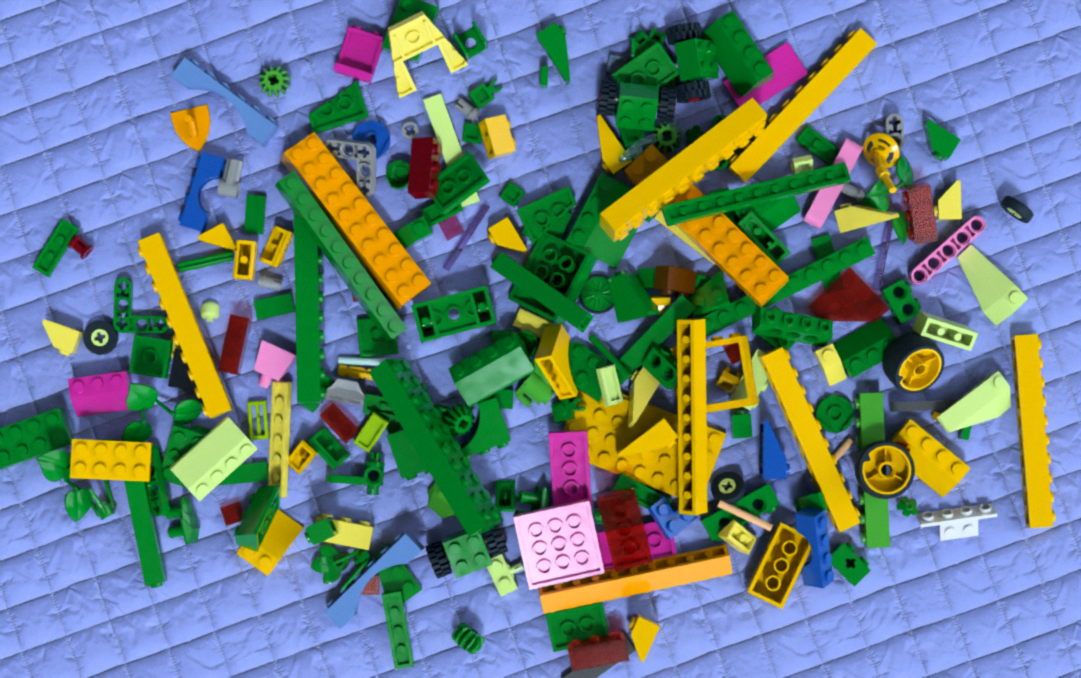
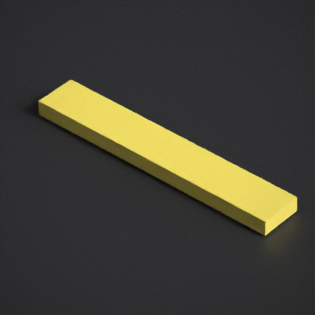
M272 381L268 486H280V497H287L292 382Z

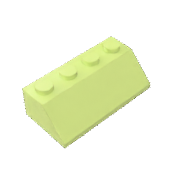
M227 416L169 469L201 501L250 457L257 448Z

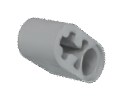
M891 114L883 122V132L892 138H896L900 149L904 145L903 118L899 114ZM893 119L897 125L894 127V133L889 134L893 131V125L889 124Z

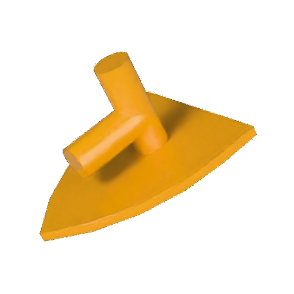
M207 104L170 113L178 136L189 147L198 152L205 144L210 131L211 122Z

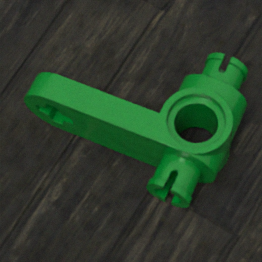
M369 452L370 459L365 461L364 476L326 474L325 482L368 485L367 495H372L373 490V495H379V486H383L385 463L381 462L382 453L377 452L375 458V452ZM370 471H378L379 479L377 481H372L369 478Z

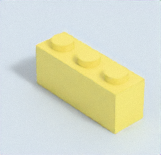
M326 513L316 516L315 523L331 516L338 532L336 536L323 542L370 550L375 527L370 526L371 522L360 520L359 523L351 522V518L340 517V520L333 519V515Z

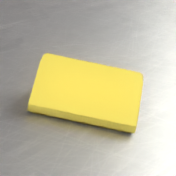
M732 520L718 534L721 539L738 552L748 555L757 540V537L735 520Z

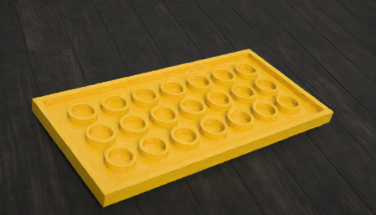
M579 390L576 398H582L584 401L579 402L578 407L584 406L586 409L582 412H574L575 418L567 420L563 431L587 430L590 464L618 475L622 473L641 484L679 498L678 438L675 439L677 443L669 449L663 448L621 457L616 454L662 418H665L678 436V415L647 404L636 423L630 429L628 428L629 396L622 394L624 402L605 407L603 397L599 404ZM707 427V484L726 437V433Z

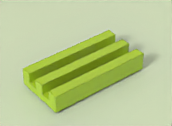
M267 400L247 402L250 440L270 439ZM252 405L256 407L257 436H254ZM260 405H263L265 435H262Z

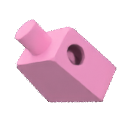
M262 340L254 367L255 371L261 373L257 384L268 389L272 379L281 381L296 360V355Z

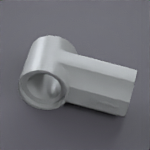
M227 158L223 178L220 179L218 185V195L238 198L244 162Z

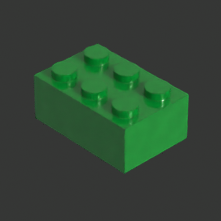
M400 0L390 26L421 11L435 24L439 8L421 0ZM387 31L381 47L383 51L391 53ZM423 52L407 60L419 64Z

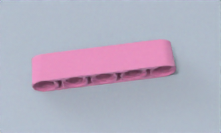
M846 138L833 161V165L845 162L850 174L863 146ZM844 184L818 190L803 221L821 229Z
M974 216L962 224L909 272V282L913 285H920L931 278L985 229L984 219ZM972 221L978 222L979 229L977 231L972 229ZM958 233L965 236L964 243L958 242ZM944 246H948L951 249L949 256L943 254L942 249ZM930 258L934 259L937 263L935 269L930 268L928 265ZM915 271H919L922 274L921 281L915 280Z

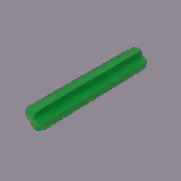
M229 250L180 261L177 263L179 272L233 261L234 256L233 252Z

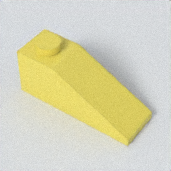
M851 203L840 205V209L834 211L840 233L899 217V213L881 212L879 209L863 205L852 206Z
M644 367L640 371L636 369L631 377L633 382L629 388L628 428L630 429L636 423L660 384Z

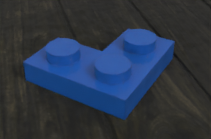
M664 496L659 497L647 507L666 539L673 538L697 518V515L679 514V506L672 510Z

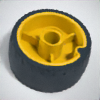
M912 332L900 336L891 343L885 351L882 368L887 378L898 389L908 394H915L927 390L936 383L943 372L945 361L943 353L930 338L921 336L917 332Z
M877 441L869 444L860 452L855 463V476L860 487L869 495L880 499H891L903 494L912 484L915 475L914 462L909 452L903 446L892 441ZM885 464L890 467L888 475H883L881 472V468Z

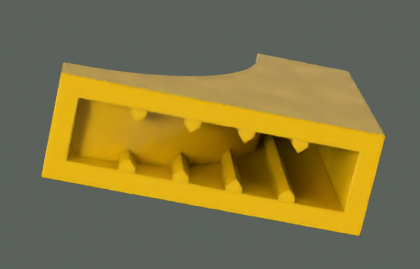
M562 324L545 327L534 358L560 400L577 397L578 394L568 360L570 336Z

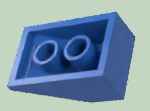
M760 420L759 478L786 479V475H790V464H787V459L768 420Z

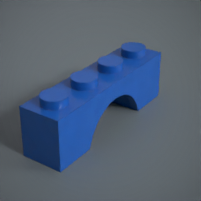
M202 152L201 156L197 157L195 164L197 170L190 179V185L192 186L190 192H187L185 195L184 203L186 205L184 211L181 210L179 214V225L202 233L205 232L210 215L201 205V192L207 183L222 178L226 159Z
M804 507L795 513L797 532L803 535L810 543L813 555L812 560L802 567L803 584L825 588L834 581L825 510Z

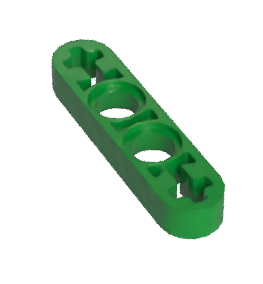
M153 443L151 467L152 465L154 466L155 472L154 475L151 472V480L146 482L151 512L154 516L158 517L166 516L169 513L170 505L159 449ZM156 484L158 486V493L155 492Z

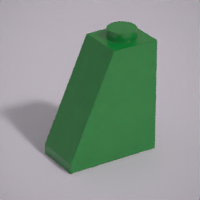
M626 270L615 272V276L608 278L618 323L659 314L658 308L635 273L626 274Z

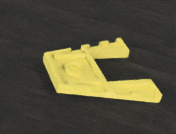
M423 11L387 28L399 98L417 90L403 61L433 46L438 45L451 73L468 65L463 56Z

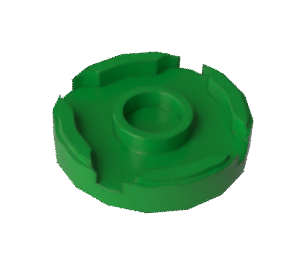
M830 395L818 403L815 417L823 430L830 433H839L845 431L851 425L854 419L852 404L846 398L840 395Z

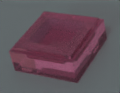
M456 215L439 223L447 241L464 233Z

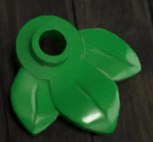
M330 545L320 546L321 556L312 562L311 568L318 573H324L323 583L330 584L340 578L341 571L345 570L349 565V559L343 561L342 565H332L333 561L346 554L337 552Z

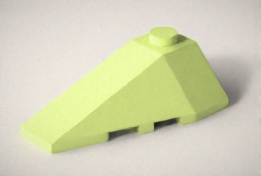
M969 245L957 257L982 312L995 326L1014 313L1028 299L1011 280L972 245Z
M997 371L985 377L936 418L947 433L998 418L1011 407L1010 386L1001 373Z

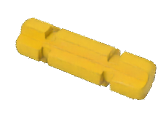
M342 364L338 367L339 376L348 375V377L364 379L365 377L366 380L373 381L369 374L372 369L368 368V370H365L362 367H347V365Z

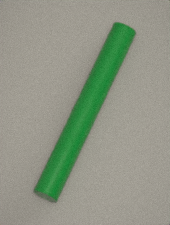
M594 334L589 337L591 343L612 365L615 364L616 370L626 380L629 379L632 374Z

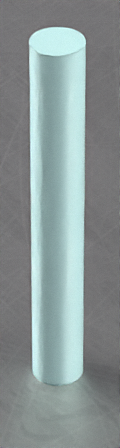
M338 357V364L377 366L389 358Z

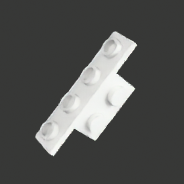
M992 503L933 512L926 511L917 514V520L921 528L938 525L940 541L978 536V519L997 517V512Z

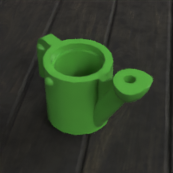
M535 359L533 362L536 371L515 392L516 398L526 407H529L532 401L537 405L541 402L546 405L555 394Z

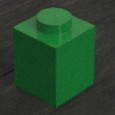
M734 411L735 415H730L732 438L753 437L751 414H746V411Z

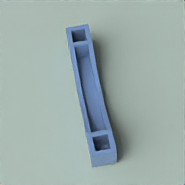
M184 57L171 76L188 90L210 91L230 101L240 113L247 133L265 147L278 130V127L275 125L276 121L268 115L266 118L260 114L261 110L254 104L251 106L244 102L246 98L238 92L235 95L230 92L231 87L223 81L218 83L214 80L216 76L207 69L205 72L199 68L200 64L194 59L188 60Z
M410 531L405 534L401 532L394 539L396 543L392 547L388 545L380 552L382 557L378 561L374 558L367 565L368 570L364 574L360 572L353 579L355 583L351 587L347 585L345 589L339 592L342 596L338 600L333 598L326 605L328 609L324 613L339 629L345 626L358 613L361 594L375 574L394 565L408 564L425 548Z

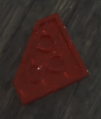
M850 267L808 306L821 319L876 322L890 309Z

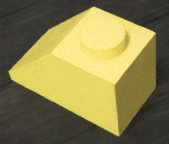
M961 180L952 183L935 201V205H932V216H935V221H958L962 219Z
M43 319L42 324L53 347L59 349L58 353L67 356L70 353L76 354L84 332Z
M833 343L812 352L829 387L847 378Z

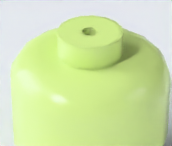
M207 301L201 305L200 315L206 321L212 322L220 316V307L216 302Z

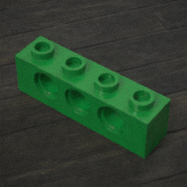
M760 307L752 316V334L824 347L832 339L833 321Z
M766 483L744 495L740 501L732 505L737 508H743L746 512L760 518L759 515L764 512L769 514L777 510L776 506L780 503L769 483ZM755 499L762 501V507L758 510H755L752 505ZM721 508L700 520L711 541L716 540L717 542L723 540L718 536L719 532L724 529L719 526L721 518H727L729 523L735 520L742 526L748 521L738 519L736 515Z

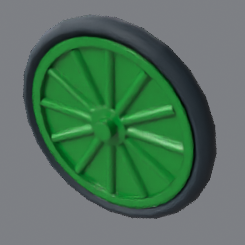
M593 274L588 277L578 296L579 302L585 310L593 314H603L614 307L608 281L610 277L603 274Z

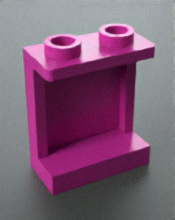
M357 25L347 26L346 37L333 70L335 73L371 84L382 52L381 46L384 38L381 37V33L375 31L368 33L363 31L364 28Z

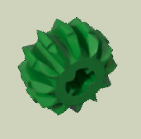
M461 403L459 405L453 404L452 409L447 408L448 413L443 415V422L450 428L451 434L458 437L459 435L464 436L466 431L470 432L469 428L474 426L473 421L476 419L472 410Z
M460 623L454 629L451 636L459 647L471 654H476L482 648L485 641L484 637L477 630L465 623Z

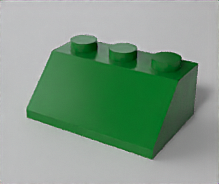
M794 196L734 210L733 213L739 222L752 211L770 231H773L801 210Z
M879 318L833 343L841 359L844 371L850 379L881 363L885 351L896 340V337L882 318Z
M278 485L259 487L256 494H252L249 501L250 506L242 514L241 519L243 521L240 526L237 525L234 531L237 545L258 552L281 504L280 486Z

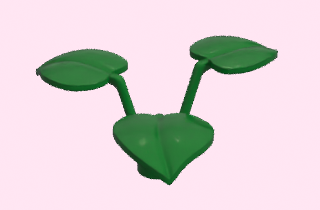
M901 156L896 163V173L900 182L895 187L899 188L904 184L905 188H910L914 179L913 170L906 157ZM878 180L870 188L866 197H863L862 205L879 209L881 212L899 213L898 218L892 219V225L902 245H904L909 232L908 219L901 210L898 212L888 210L889 191L883 180Z
M130 383L126 397V406L130 410H140L142 420L141 422L132 421L122 433L121 441L144 442L150 437L152 427L150 424L145 423L144 408H152L154 402L170 415H174V423L180 425L194 421L203 411L202 406L204 403L196 399H184L175 406L174 411H171L157 399L158 393L156 389L144 384Z
M101 439L115 441V439ZM52 450L38 456L36 460L47 480L57 482L64 479V482L74 489V491L67 492L64 505L68 516L73 521L81 520L91 507L92 496L87 489L81 488L78 490V487L69 480L70 457L68 453L63 450Z

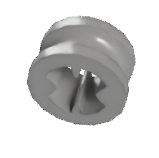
M407 122L402 126V134L406 139L412 140V138L418 136L419 129L415 123ZM408 126L409 128L410 126H413V130L415 132L414 135H406L407 131L405 129Z

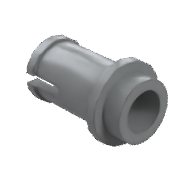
M463 98L458 101L459 104L455 105V108L466 115L468 120L474 121L480 114L477 107H472Z
M845 183L840 193L854 199V202L858 201L859 203L865 195L862 188L859 190L848 183Z
M264 274L260 275L258 286H261V289L265 287L280 292L283 280L268 277Z

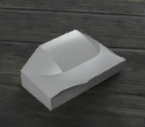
M338 378L331 387L327 388L326 400L363 407L365 395L361 391L358 382Z

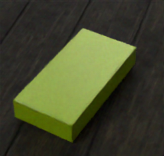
M374 411L353 443L369 453L390 421Z

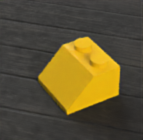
M637 613L636 617H631L628 628L630 629L629 632L640 661L644 662L660 625Z

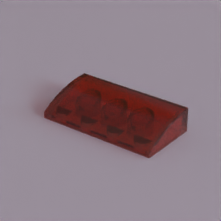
M634 488L595 495L615 572L653 562Z

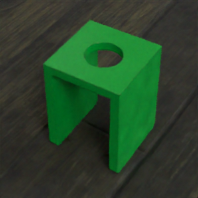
M474 21L472 22V28L460 36H457L456 33L453 34L454 41L466 60L471 59L488 48L486 39ZM469 38H473L476 41V47L473 49H468L465 45L466 40Z

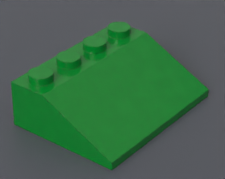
M601 173L566 242L591 253L598 260L617 269L637 229L632 228L623 240L620 241L618 239L613 242L599 225L600 213L631 189Z
M546 232L537 241L524 268L575 303L597 258L591 253ZM514 285L508 297L509 300L558 325H564V319Z

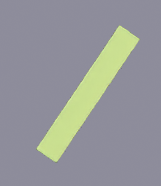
M438 94L423 101L437 140L442 146V154L448 167L462 157L463 153L442 95ZM477 192L461 203L462 208L480 202Z

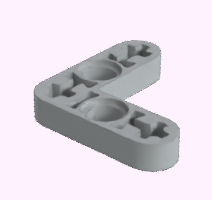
M339 138L326 140L323 144L333 157L357 160L356 186L365 198L374 195L376 192L375 146L370 142ZM332 144L333 147L340 146V149L333 150L329 145ZM347 144H349V145L352 146V148H353V153H352V154H348V153H347V151H346V145H347ZM366 148V150L369 151V154L367 155L366 152H359V150H363ZM364 165H366V166L369 167V169H370V174H369V175L364 174V172H363V166H364ZM364 186L369 189L368 192L363 188Z

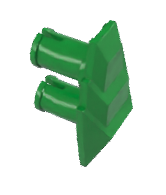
M536 486L534 493L520 490L517 501L519 503L531 504V511L546 508L549 503L547 488ZM516 510L514 515L525 513L526 511Z
M188 496L182 497L180 499V506L170 507L169 513L165 517L167 519L181 517V525L169 526L168 535L170 538L183 536L185 544L198 541L200 526Z

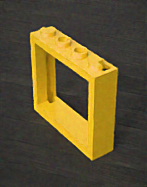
M740 332L729 334V338L722 339V336L711 337V341L706 342V348L739 343L748 396L745 399L706 405L707 413L759 404L747 335L741 336ZM675 344V348H670V350L677 358V344ZM676 388V394H677V400H678V388Z

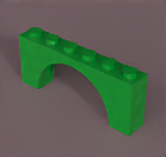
M496 396L478 403L480 419L477 430L471 440L460 449L468 459L472 458V454L478 452L479 455L490 452V448L495 446L498 449L509 445L508 442L511 441ZM403 428L387 433L386 436L402 479L411 480L418 477V473H430Z

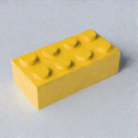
M72 439L70 478L149 482L151 480L153 442Z
M778 521L745 591L783 609L811 550L808 540L798 533L796 529Z

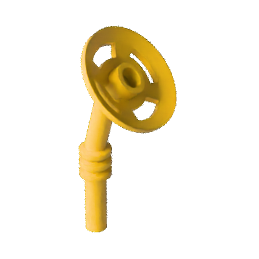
M885 133L871 134L864 141L863 154L866 160L876 167L875 172L879 179L883 180L888 191L895 193L897 188L892 182L887 168L896 164L900 156L899 146L891 136ZM879 139H882V140L886 141L887 143L890 144V146H888V145H887L886 143H884V142L879 141ZM872 141L873 146L871 147L870 152H868L867 146L869 142ZM893 152V159L889 163L886 159L889 153Z

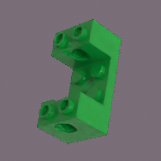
M486 285L411 305L420 340L423 344L449 335L497 324ZM451 309H457L460 313L459 317L455 320L450 319L448 316Z

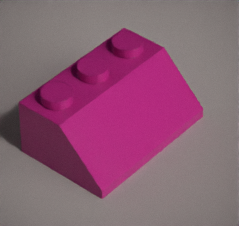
M129 371L68 379L70 399L76 416L84 417L130 410L126 406V397L129 391V384L131 383Z

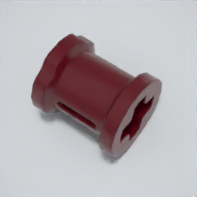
M80 234L76 235L68 244L70 249L73 248L80 254L81 259L86 258L94 248L93 245L87 244Z

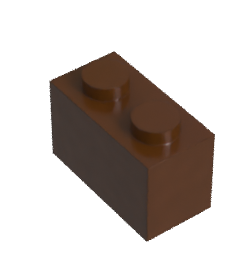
M670 265L656 266L653 289L661 290V294L666 295L675 293V297H680L682 294L685 297L686 295H694L697 272Z

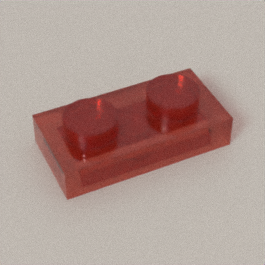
M332 403L320 415L324 422L346 444L360 431L335 403Z

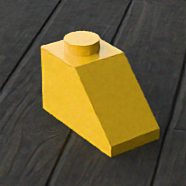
M508 217L488 228L490 233L487 236L492 244L496 243L498 247L522 253L527 252V248Z

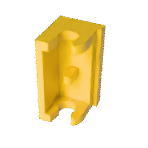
M274 226L259 261L279 269L294 234Z

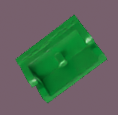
M325 427L307 441L333 470L351 456Z

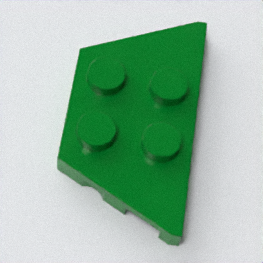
M578 341L569 344L568 347L569 367L574 384L577 389L600 404L602 393L596 369L608 366V362Z

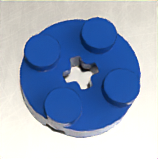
M369 121L361 123L354 130L352 140L368 142L366 138L374 135L376 143L372 144L376 148V159H379L386 154L390 147V134L380 122ZM366 148L363 150H359V152H366L367 155L369 154V151H367Z

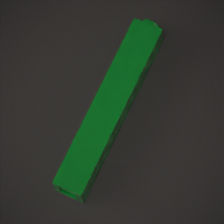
M503 252L494 257L490 268L582 333L585 331L594 316Z
M124 481L145 586L151 585V588L163 586L162 582L167 581L155 517L150 509L146 482Z

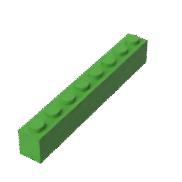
M883 392L858 393L857 397H854V408L858 409V417H855V427L859 429V436H856V447H859L861 452L871 443L885 441ZM886 464L881 468L883 475H887ZM861 488L862 493L859 494V505H862V513H860L859 519L860 524H863V532L860 533L861 544H864L866 548L890 547L888 499L873 497Z

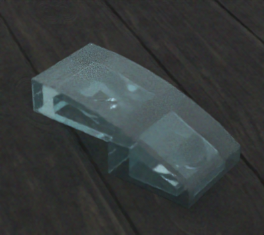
M655 133L633 143L618 159L619 163L636 159L643 152V149H647L651 144L654 145L657 141Z

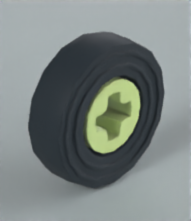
M1005 196L1000 204L1007 213L1021 222L1029 223L1034 216L1033 212L1025 204L1011 196Z
M95 321L85 329L83 341L91 353L104 355L116 347L118 333L109 322ZM98 333L105 335L102 343L96 340Z
M732 471L719 474L711 483L712 495L718 503L722 500L732 505L740 501L745 494L746 486L743 478L738 473ZM730 485L732 488H728V490L726 491L725 487H728Z

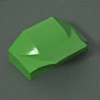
M435 482L427 492L429 496L427 506L443 519L449 516L456 517Z

